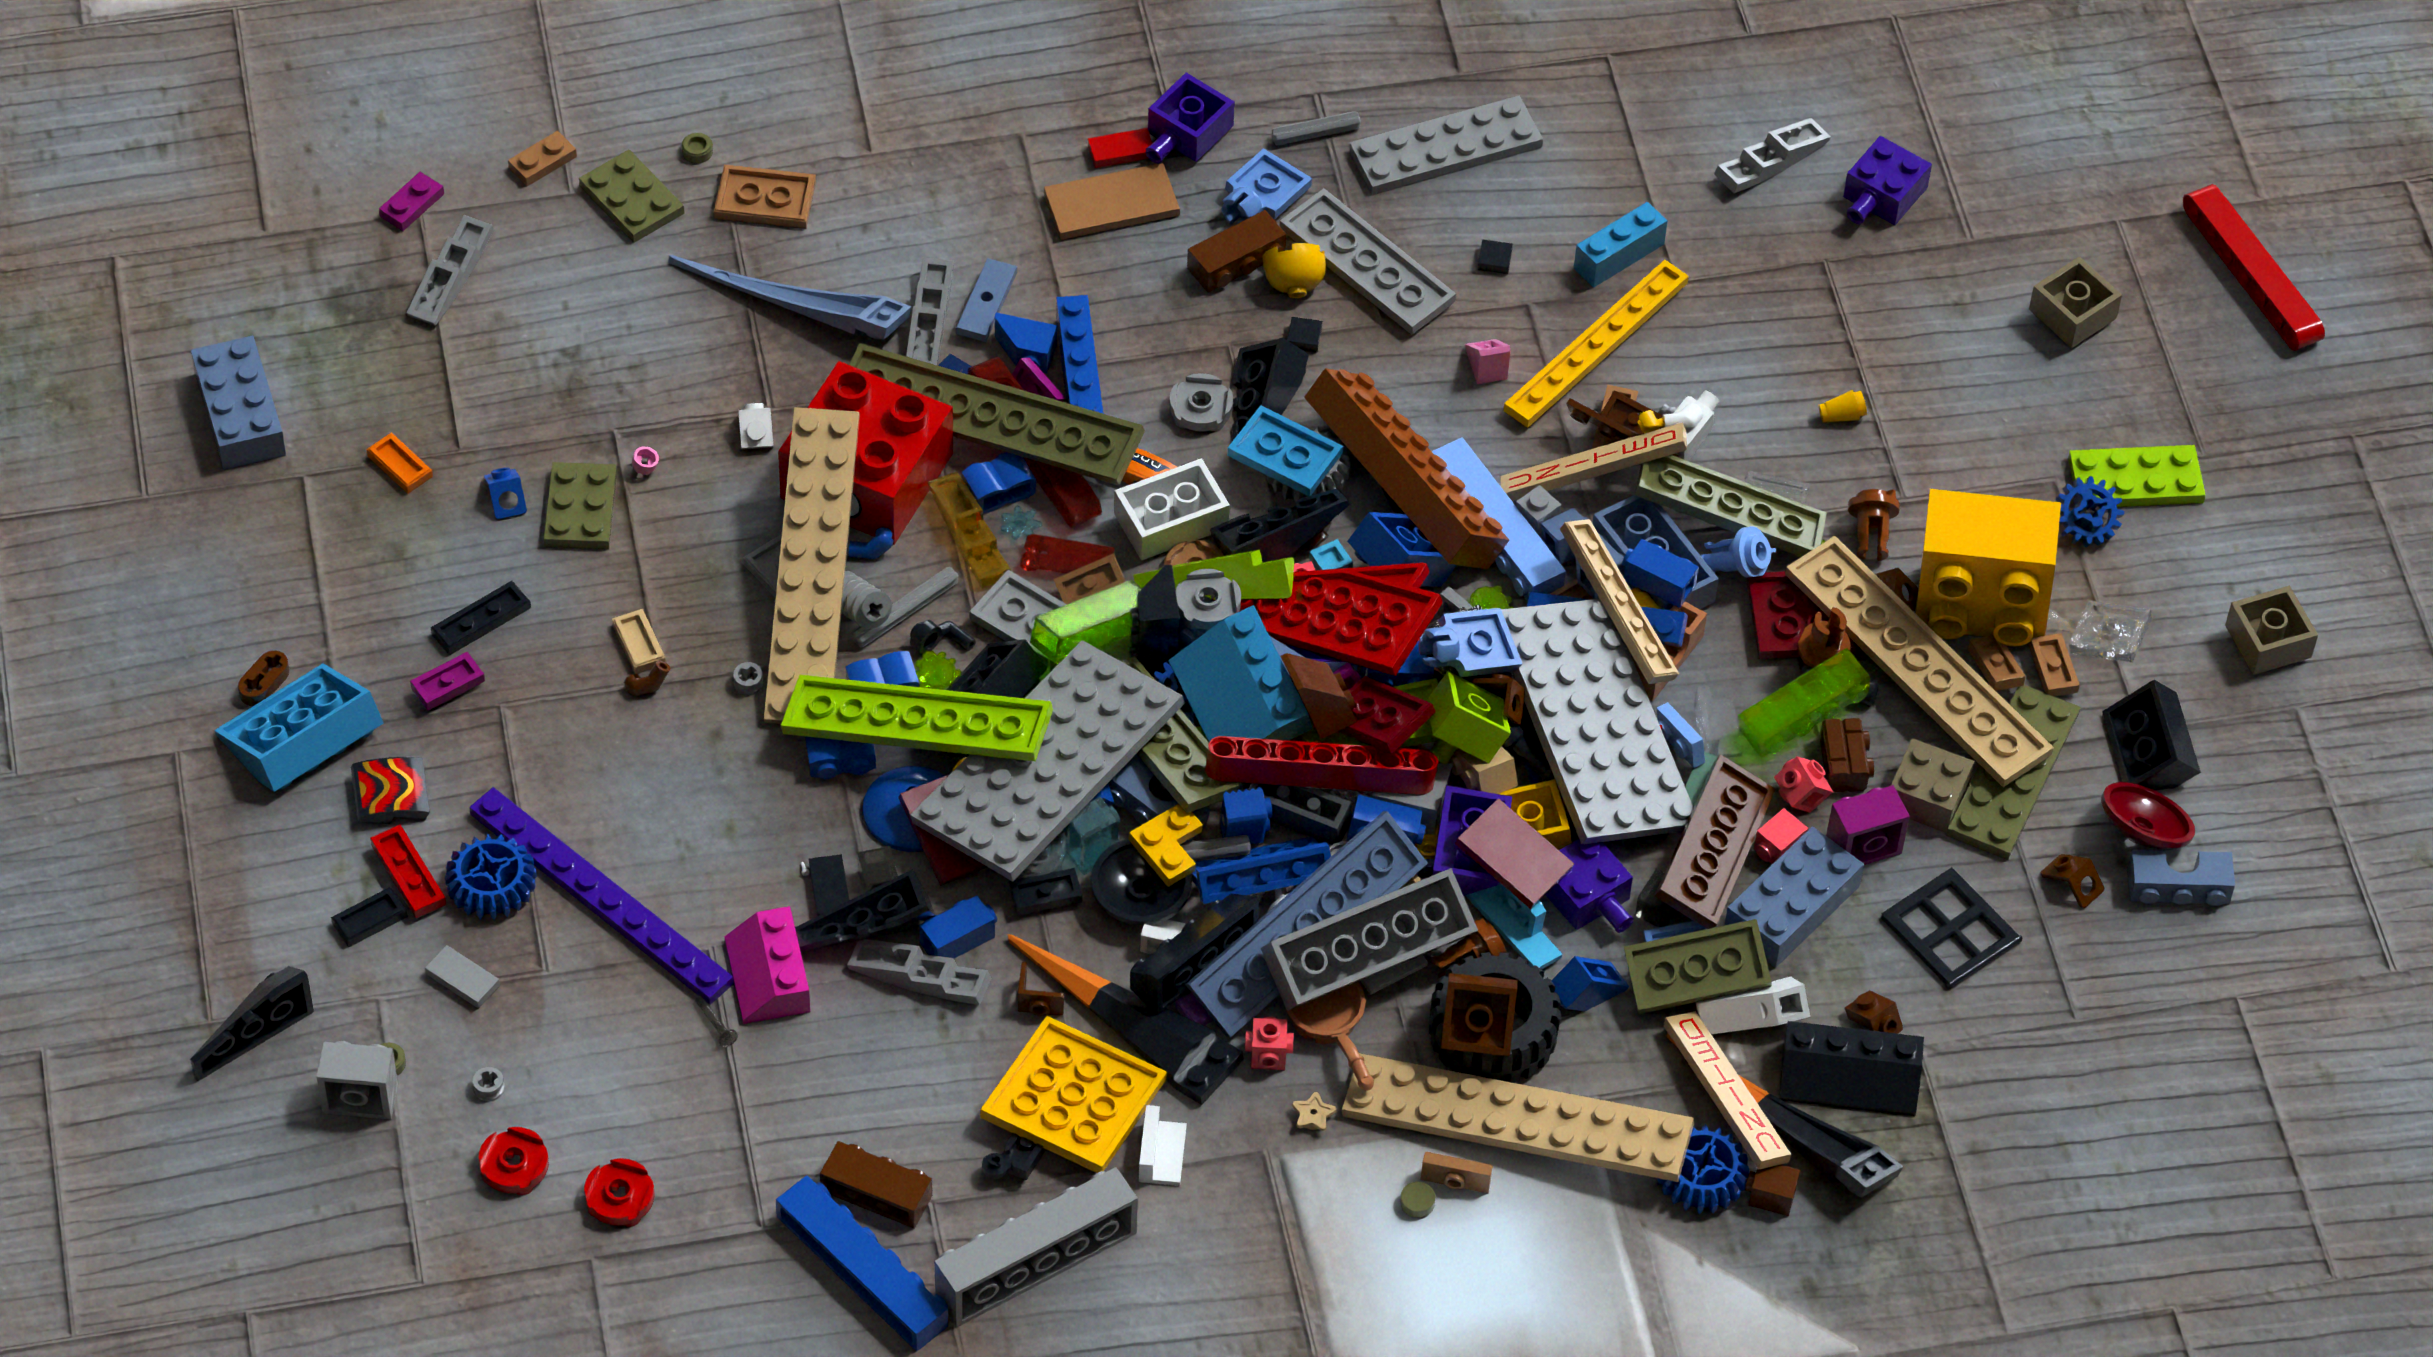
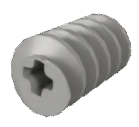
M845 571L841 614L866 629H874L881 626L891 614V598L880 589L875 588L874 585L855 575V573Z

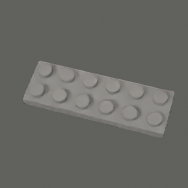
M1519 95L1350 142L1349 151L1373 195L1541 148L1543 146V138Z
M1324 188L1280 220V227L1297 243L1319 245L1320 251H1325L1326 266L1411 335L1456 302V293Z

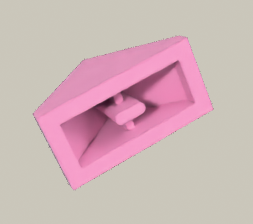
M1497 339L1465 344L1477 384L1508 379L1510 345Z

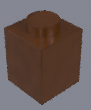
M1776 1165L1764 1169L1757 1168L1756 1172L1750 1171L1745 1191L1751 1192L1748 1206L1789 1216L1797 1189L1800 1170Z

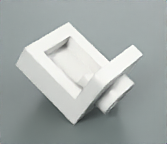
M763 403L745 404V410H738L741 449L773 447L771 409L764 408Z

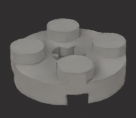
M1203 373L1187 376L1186 381L1179 385L1177 382L1170 392L1169 407L1174 417V423L1179 428H1187L1194 431L1221 430L1232 414V391L1229 387L1227 389L1222 385V380L1216 376ZM1198 399H1205L1207 405L1199 406L1194 401L1198 403Z
M1200 569L1193 571L1176 588L1179 616L1183 619L1184 625L1190 629L1210 630L1223 619L1240 611L1241 591L1239 585L1233 578L1231 582L1228 578L1224 577V573L1219 570ZM1205 595H1211V599H1217L1212 603L1202 602Z

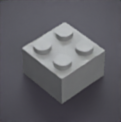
M346 1041L324 1042L317 1072L322 1112L325 1114L391 1120L398 1088L393 1048H387L379 1044H372L370 1046L355 1045Z

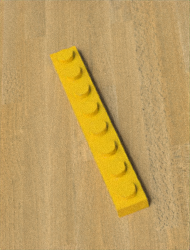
M1664 259L1504 403L1503 411L1525 427L1531 426L1688 284L1689 276Z

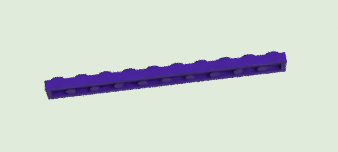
M494 787L469 807L472 817L499 837L502 834L505 842L514 838L517 846L524 845L527 849V854H531V857H533L534 866L708 1004L711 1005L734 984V977Z

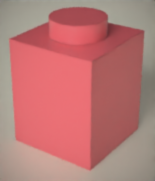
M1783 808L1757 830L1754 850L1763 861L1773 864L1808 831V827Z

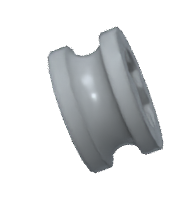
M744 662L735 668L733 678L736 691L743 695H753L762 689L763 671L756 663Z
M493 1067L481 1068L473 1076L474 1092L479 1099L494 1101L504 1093V1078L498 1069ZM490 1080V1083L494 1081V1086L487 1088V1085L483 1087V1081Z

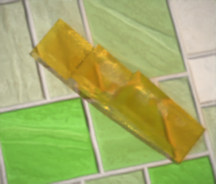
M958 472L928 481V487L938 509L981 588L995 584L1007 570L1011 571V568L997 548V539L984 521L982 508Z

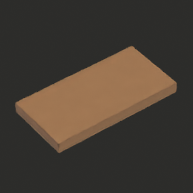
M1163 163L1044 187V196L1060 240L1180 216V207Z

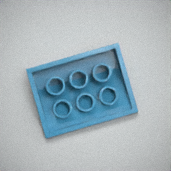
M1254 605L1223 619L1169 659V663L1208 742L1217 736L1289 741L1313 729L1309 714Z
M322 663L214 731L216 736L258 782L275 792L276 790L286 788L292 783V780L305 772L315 770L321 762L332 755L342 753L348 745L356 740L371 735L374 729L384 723L369 690Z

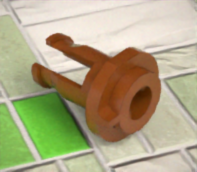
M1867 489L1858 492L1856 497H1852L1848 501L1849 514L1857 518L1859 548L1856 554L1858 558L1866 559L1869 528H1878L1877 560L1881 561L1888 558L1889 551L1886 549L1889 540V522L1900 511V503L1896 499L1895 490Z
M1832 607L1828 621H1821L1822 615L1820 612H1817L1814 623L1805 627L1797 645L1799 656L1803 662L1820 671H1831L1839 668L1845 663L1850 652V639L1844 631L1847 624L1846 616L1835 607Z
M1482 918L1474 921L1478 931L1449 946L1439 956L1434 955L1430 957L1433 965L1436 964L1439 969H1442L1466 954L1473 956L1475 959L1479 958L1480 953L1490 952L1491 956H1499L1500 952L1506 953V949L1490 923H1486ZM1446 970L1439 973L1438 977L1445 976Z

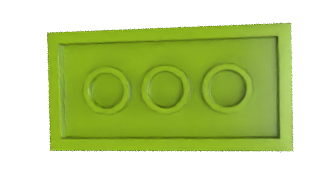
M2195 445L2069 451L2068 461L2072 481L2080 477L2083 484H2085L2086 479L2089 476H2093L2094 484L2097 485L2102 479L2105 480L2104 488L2106 490L2112 487L2116 489L2112 494L2113 498H2122V502L2117 507L2204 503L2206 494Z

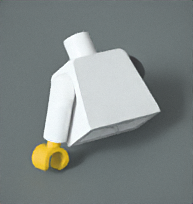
M1704 390L1698 400L1687 396L1678 408L1665 403L1658 412L1662 415L1660 419H1656L1651 410L1641 413L1638 424L1645 434L1683 422L1686 429L1687 450L1675 454L1679 455L1681 459L1690 461L1712 430L1714 423L1713 410L1720 401L1714 394Z

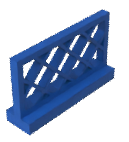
M1311 836L1252 848L1248 855L1194 861L1196 868L1192 873V881L1199 889L1200 900L1203 904L1223 900L1230 893L1250 895L1299 885L1331 857L1330 847L1327 842L1318 843Z

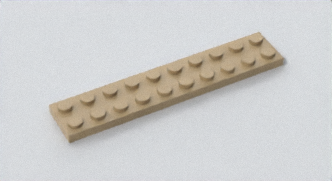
M794 407L764 712L765 723H782L799 675L835 678L860 414L856 411Z
M1833 536L1786 567L1785 575L1828 617H1830L1832 607L1838 608L1845 614L1847 624L1844 631L2002 787H2005L2052 755L2054 747L1836 536Z
M1360 1054V1056L1364 1057L1366 1068L1374 1079L1373 1088L1368 1091L1361 1089L1353 1072L1342 1107V1115L1346 1118L1675 1182L1679 1181L1694 1126L1693 1117L1366 1054Z

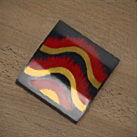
M388 757L352 764L351 773L358 822L390 824L394 817L427 818L430 809L423 758Z

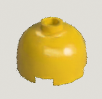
M1309 243L1292 244V250L1278 252L1277 247H1274L1263 254L1266 278L1274 289L1281 293H1287L1290 298L1305 297L1308 291L1315 289L1323 280L1326 270L1325 251H1320L1319 245Z

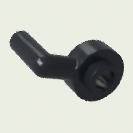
M931 620L917 623L910 633V645L921 654L931 652L937 646L941 637L949 635L967 650H971L975 646L976 640L952 621H945L937 625Z

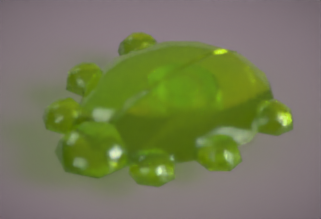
M1501 586L1478 588L1471 594L1470 602H1468L1475 610L1514 608L1509 606L1512 598L1505 596L1501 592Z
M934 651L925 652L922 655L923 660L915 662L916 667L920 668L916 671L917 677L921 681L919 687L941 690L950 686L955 678L961 676L962 673L960 669H955L954 664L956 660L954 658L946 659L947 654L945 652H939L937 655Z

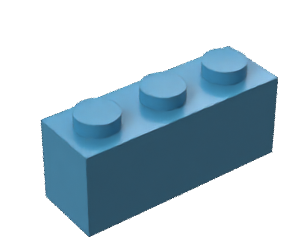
M1649 202L1642 204L1576 245L1574 269L1593 288L1663 246L1665 244L1668 220Z

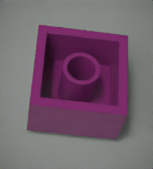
M1894 785L1885 788H1874L1865 794L1852 798L1843 797L1837 802L1832 803L1826 836L1866 865L1902 854L1910 816Z

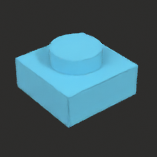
M1338 539L1309 551V560L1312 561L1316 570L1353 568L1352 559Z

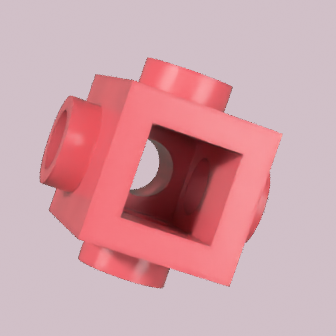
M1796 756L1783 765V769L1774 776L1780 787L1779 793L1781 797L1791 807L1809 813L1833 793L1824 777L1825 770L1815 760Z
M1270 1016L1253 1018V1030L1246 1031L1245 1052H1251V1069L1285 1070L1286 1053L1293 1054L1294 1033H1287V1019H1278Z

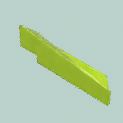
M1260 550L1172 565L1175 589L1193 571L1216 569L1223 572L1224 577L1228 578L1231 582L1232 578L1237 582L1241 591V599L1290 598L1292 595L1293 557L1262 563ZM1162 568L1134 574L1136 592L1138 593Z

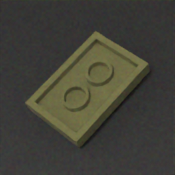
M630 149L579 178V186L634 243L685 214L684 205Z
M552 462L544 533L545 547L609 549L617 464Z

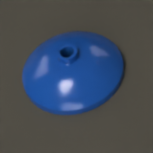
M904 766L879 776L870 785L863 800V817L869 832L879 842L892 849L905 852L923 851L898 796L900 793L945 775L923 766Z

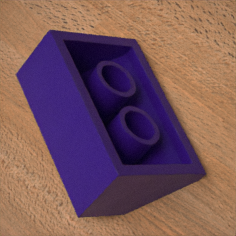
M1446 785L1431 876L1452 868L1463 896L1499 885L1500 882L1461 850L1455 842L1498 798L1511 808L1512 796Z

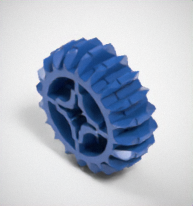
M488 833L485 840L479 841L474 836L471 845L462 842L460 851H453L452 861H447L445 884L447 885L450 899H454V904L457 908L464 907L467 915L476 911L480 920L485 914H490L493 920H495L497 913L501 912L508 917L510 908L520 911L521 902H529L530 892H534L536 887L535 878L537 873L536 868H534L533 857H531V854H527V849L524 845L517 846L514 838L505 842L502 834L496 840L491 839Z
M1706 1124L1702 1127L1701 1131H1697L1693 1126L1679 1181L1675 1182L1657 1178L1658 1184L1663 1185L1662 1191L1664 1195L1672 1194L1671 1200L1673 1205L1682 1201L1684 1202L1683 1207L1685 1211L1694 1206L1697 1207L1696 1209L1700 1214L1704 1207H1708L1714 1214L1718 1205L1727 1209L1730 1205V1200L1737 1202L1740 1198V1193L1745 1190L1746 1179L1750 1169L1747 1165V1154L1742 1153L1743 1147L1741 1143H1733L1732 1133L1723 1137L1721 1136L1722 1131L1720 1127L1711 1132L1708 1131L1709 1129Z

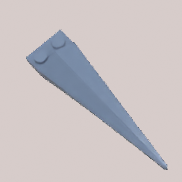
M669 255L668 263L862 337L867 335L874 339L884 340L909 318L911 306L885 296L831 292L780 284L731 273Z

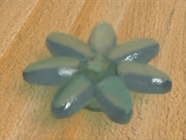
M1017 505L1014 509V515L1002 513V518L1008 523L1002 525L1000 529L1003 532L1013 530L1012 538L1014 540H1017L1022 532L1027 537L1033 538L1034 532L1031 528L1041 527L1042 522L1033 519L1036 514L1035 509L1025 513Z

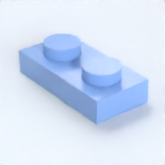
M1668 702L1657 707V719L1659 725H1662L1663 735L1674 747L1676 754L1681 759L1684 758L1693 768L1704 764L1703 738Z

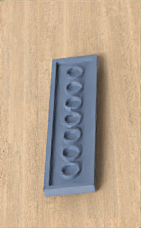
M1383 811L1259 919L1256 924L1243 933L1239 939L1233 942L1208 966L1186 983V987L1225 1036L1232 1037L1280 994L1261 951L1263 946L1273 940L1400 889L1428 862L1389 812Z

